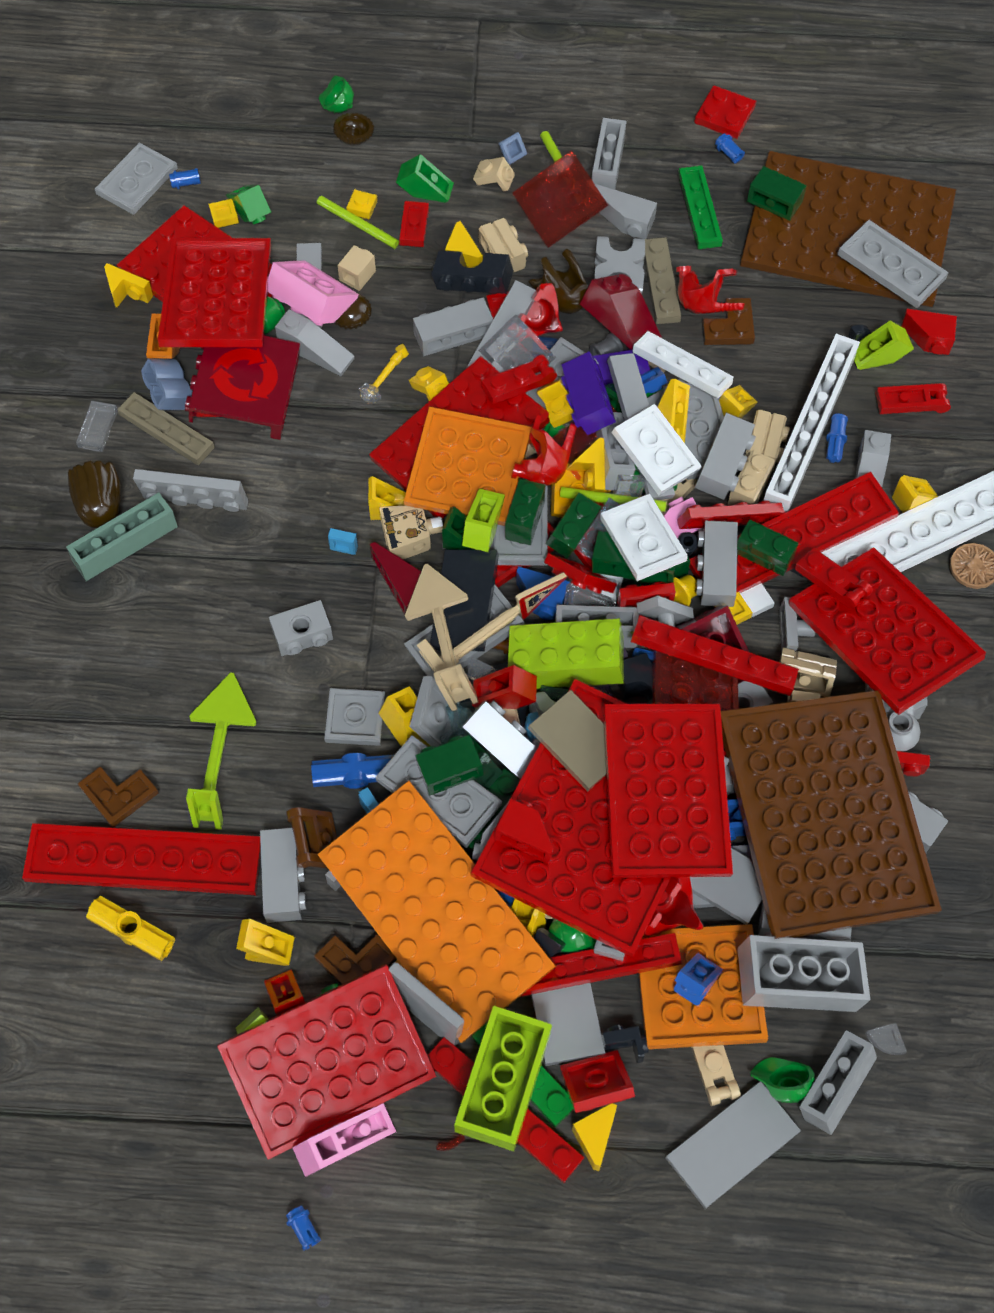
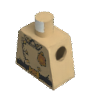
M410 506L379 507L387 550L402 560L428 551L431 548L430 535L442 532L443 523L441 516L426 519L423 509Z

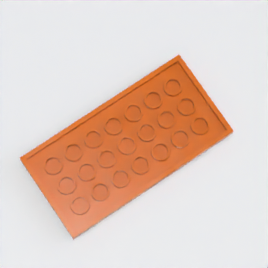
M410 781L406 782L317 854L403 968L464 1019L462 1034L458 1038L461 1043L465 1042L488 1023L493 1006L505 1009L556 967L496 889L471 877V872L475 866L474 861Z

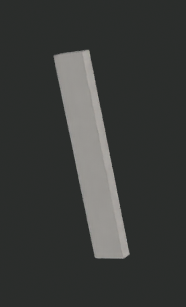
M634 353L609 356L607 360L624 421L649 408ZM640 472L646 495L650 494L654 500L671 499L674 497L673 487L658 496Z

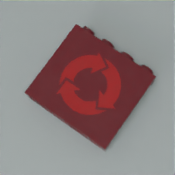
M263 336V347H201V349H204L203 354H198L196 360L198 374L193 375L191 379L190 390H193L192 396H187L185 411H189V422L193 423L194 416L197 415V412L270 426V438L281 440L299 360L300 343Z

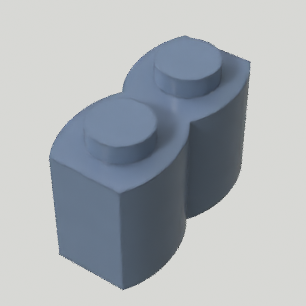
M148 358L141 372L143 381L150 390L155 407L158 410H185L187 396H192L193 391L190 390L188 382L184 379V371L178 361L175 359Z

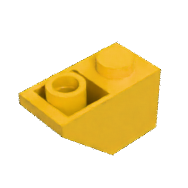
M410 686L388 696L378 714L401 747L411 736H414L429 747L431 745L409 727L418 698Z

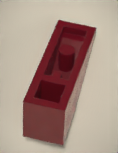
M376 542L370 544L371 557L405 615L421 571Z

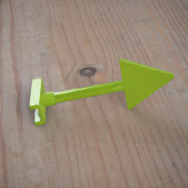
M229 673L189 716L192 722L216 724L203 788L188 789L186 800L193 828H199L200 821H213L216 829H222L223 816L218 793L215 789L227 729L229 725L256 726L255 717L234 673Z

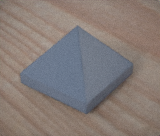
M519 132L498 143L509 165L527 155Z

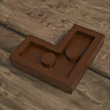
M726 298L725 303H745L744 308L740 311H726V318L703 319L704 345L754 344L755 333L751 298Z
M99 767L78 783L82 792L112 828L159 794L157 788L141 770H138L120 785L116 786L105 771Z
M378 935L357 955L339 938L334 936L314 956L315 960L341 985L384 964L389 968L397 960Z

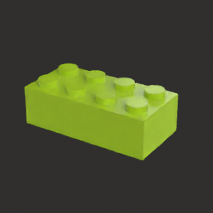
M620 618L510 626L508 667L515 665L537 676V689L571 687L574 679L589 686L624 684V635Z
M493 1006L454 1124L456 1133L515 1151L551 1035L552 1024Z

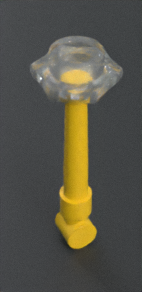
M404 344L396 347V353L390 358V362L373 384L364 383L359 387L360 397L365 402L376 403L381 399L378 387L394 367L409 355Z

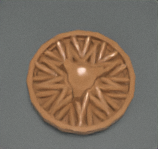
M970 543L962 545L951 556L950 569L952 575L959 583L969 588L981 589L994 583V552L981 544Z

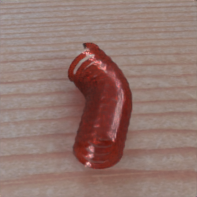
M459 1134L452 1141L450 1140L446 1143L438 1142L436 1150L440 1151L441 1149L443 1152L449 1151V1148L452 1150V1148L454 1149L460 1145L463 1140L465 1141V1137Z

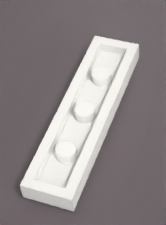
M649 331L633 346V353L716 398H719L732 385L733 376Z

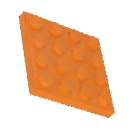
M429 407L405 494L404 505L448 514L450 508L454 506L464 515L468 516L480 488L505 495L498 525L505 526L520 477H517V479L511 478L515 462L520 463V461L525 460L532 427Z
M752 924L703 927L702 930L676 928L655 935H643L642 939L675 933L682 965L638 973L644 1032L648 1049L767 1043L768 1032L764 1007L743 1006L738 947L749 935H754ZM697 953L723 969L698 1006L674 991L677 983L674 980L679 971Z

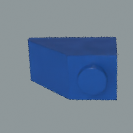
M518 566L516 584L520 591L523 592L553 577ZM564 580L533 611V614L538 615L544 620H555L556 605H565L569 595L570 582Z

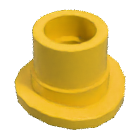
M686 575L679 579L675 577L673 582L676 591L674 602L690 607L691 599L697 596V580L691 575Z

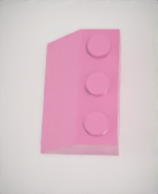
M305 260L273 262L268 277L267 291L273 295V298L291 306L290 309L292 311L305 315L318 326L334 323L359 295Z

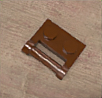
M300 807L289 809L286 815L293 829L298 853L296 857L297 867L327 868L317 854L337 839L332 812ZM303 821H304L305 824H306V830H307V834H308V838H309V843H310V848H311V852H312V853H309V848H308V843H307V839H306V834H305V829H304Z

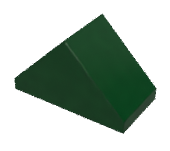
M454 506L450 508L442 528L443 548L448 550H475L462 546L467 516Z

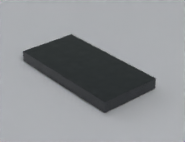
M445 550L441 575L468 596L467 601L443 610L453 649L489 623L499 559L497 550H489V552L481 550ZM433 621L430 644L435 650L441 651ZM486 640L472 651L485 652Z

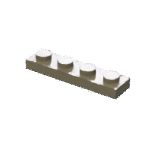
M667 238L645 239L644 261L656 324L680 322L681 312Z
M135 392L117 409L121 417L196 465H199L215 448L211 440L165 411L158 410L154 404Z

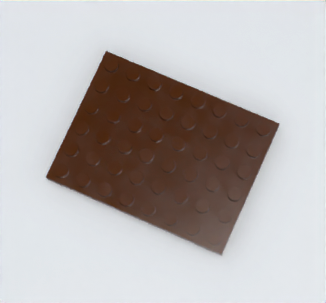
M769 151L765 167L807 185L803 202L790 221L755 205L741 260V267L905 301L838 255L839 248L868 220L942 267L956 189ZM937 289L921 305L933 307Z
M878 691L721 711L724 748L729 759L728 764L772 937L775 939L793 938L937 914L942 911L883 701Z

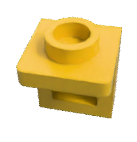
M429 366L420 369L414 377L409 379L412 388L426 394L429 401L449 384L445 373Z

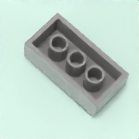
M749 935L738 947L743 1006L857 1012L870 1001L862 942L801 938L775 939L770 936Z

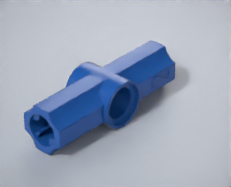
M350 753L344 755L342 759L312 761L313 787L343 785L351 789L363 788L368 783L377 782L375 777L394 755L367 757L362 753Z

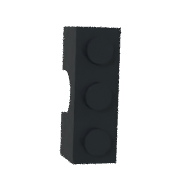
M438 251L431 274L437 290L507 294L514 270L509 254L485 253L483 261L478 266L467 268L462 252Z
M647 653L624 660V684H618L625 699L641 696L649 701L646 704H671L669 690L665 683L661 684L658 678L659 671L655 662H650Z

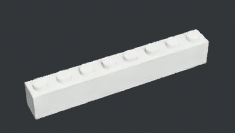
M835 334L764 497V501L782 503L784 513L790 510L860 342L839 334Z

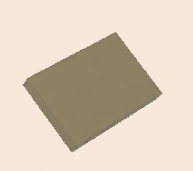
M570 690L532 722L528 729L569 773L589 791L607 775L604 724Z

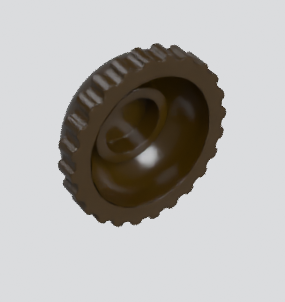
M346 113L335 119L333 131L342 142L349 145H359L372 136L374 125L370 121L371 119L363 116V114Z
M359 294L352 305L335 321V325H339L340 328L343 327L344 329L362 327L371 317L372 308L369 300Z

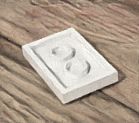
M655 404L616 426L611 432L658 496L698 472L702 467Z
M650 494L601 513L600 519L637 581L687 561V553Z

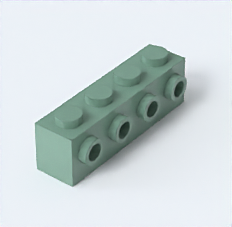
M158 492L66 546L72 562L83 578L88 581L178 526L172 509Z

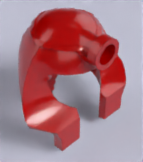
M691 266L676 267V272H679L678 297L683 307L688 311L703 314L733 310L740 311L744 308L745 303L717 302L724 277L737 275V270L733 268L717 270L710 282L700 285L694 270L691 271Z
M552 283L541 284L531 297L534 303L527 315L520 313L512 325L515 338L536 337L546 333L561 332L563 329L559 319L555 288Z
M536 415L529 436V445L536 451L537 458L525 459L520 461V463L515 462L511 478L517 479V477L548 486L557 483L566 472L577 427L573 423L570 424L561 447L545 430L539 429L542 416Z
M671 877L644 935H655L681 925L694 930L703 929V924L693 907L690 877Z

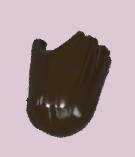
M565 249L562 255L569 264L567 272L555 270L547 257H543L541 259L543 277L536 280L530 279L528 282L536 290L541 284L552 283L557 296L558 311L572 314L583 308L580 303L588 289V284L573 253L569 249Z
M87 461L84 462L83 466L78 464L73 469L68 470V487L71 499L78 516L85 525L99 528L118 516L121 484L115 467L111 462H107L104 465L102 461H95V463Z

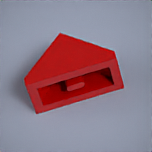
M292 969L264 981L277 1015L305 1003Z

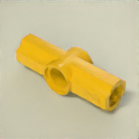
M102 896L94 899L86 915L88 920L118 936L124 943L133 945L160 961L167 957L175 942L173 936L144 921L135 912L127 911ZM137 924V928L133 932L124 933L127 925Z

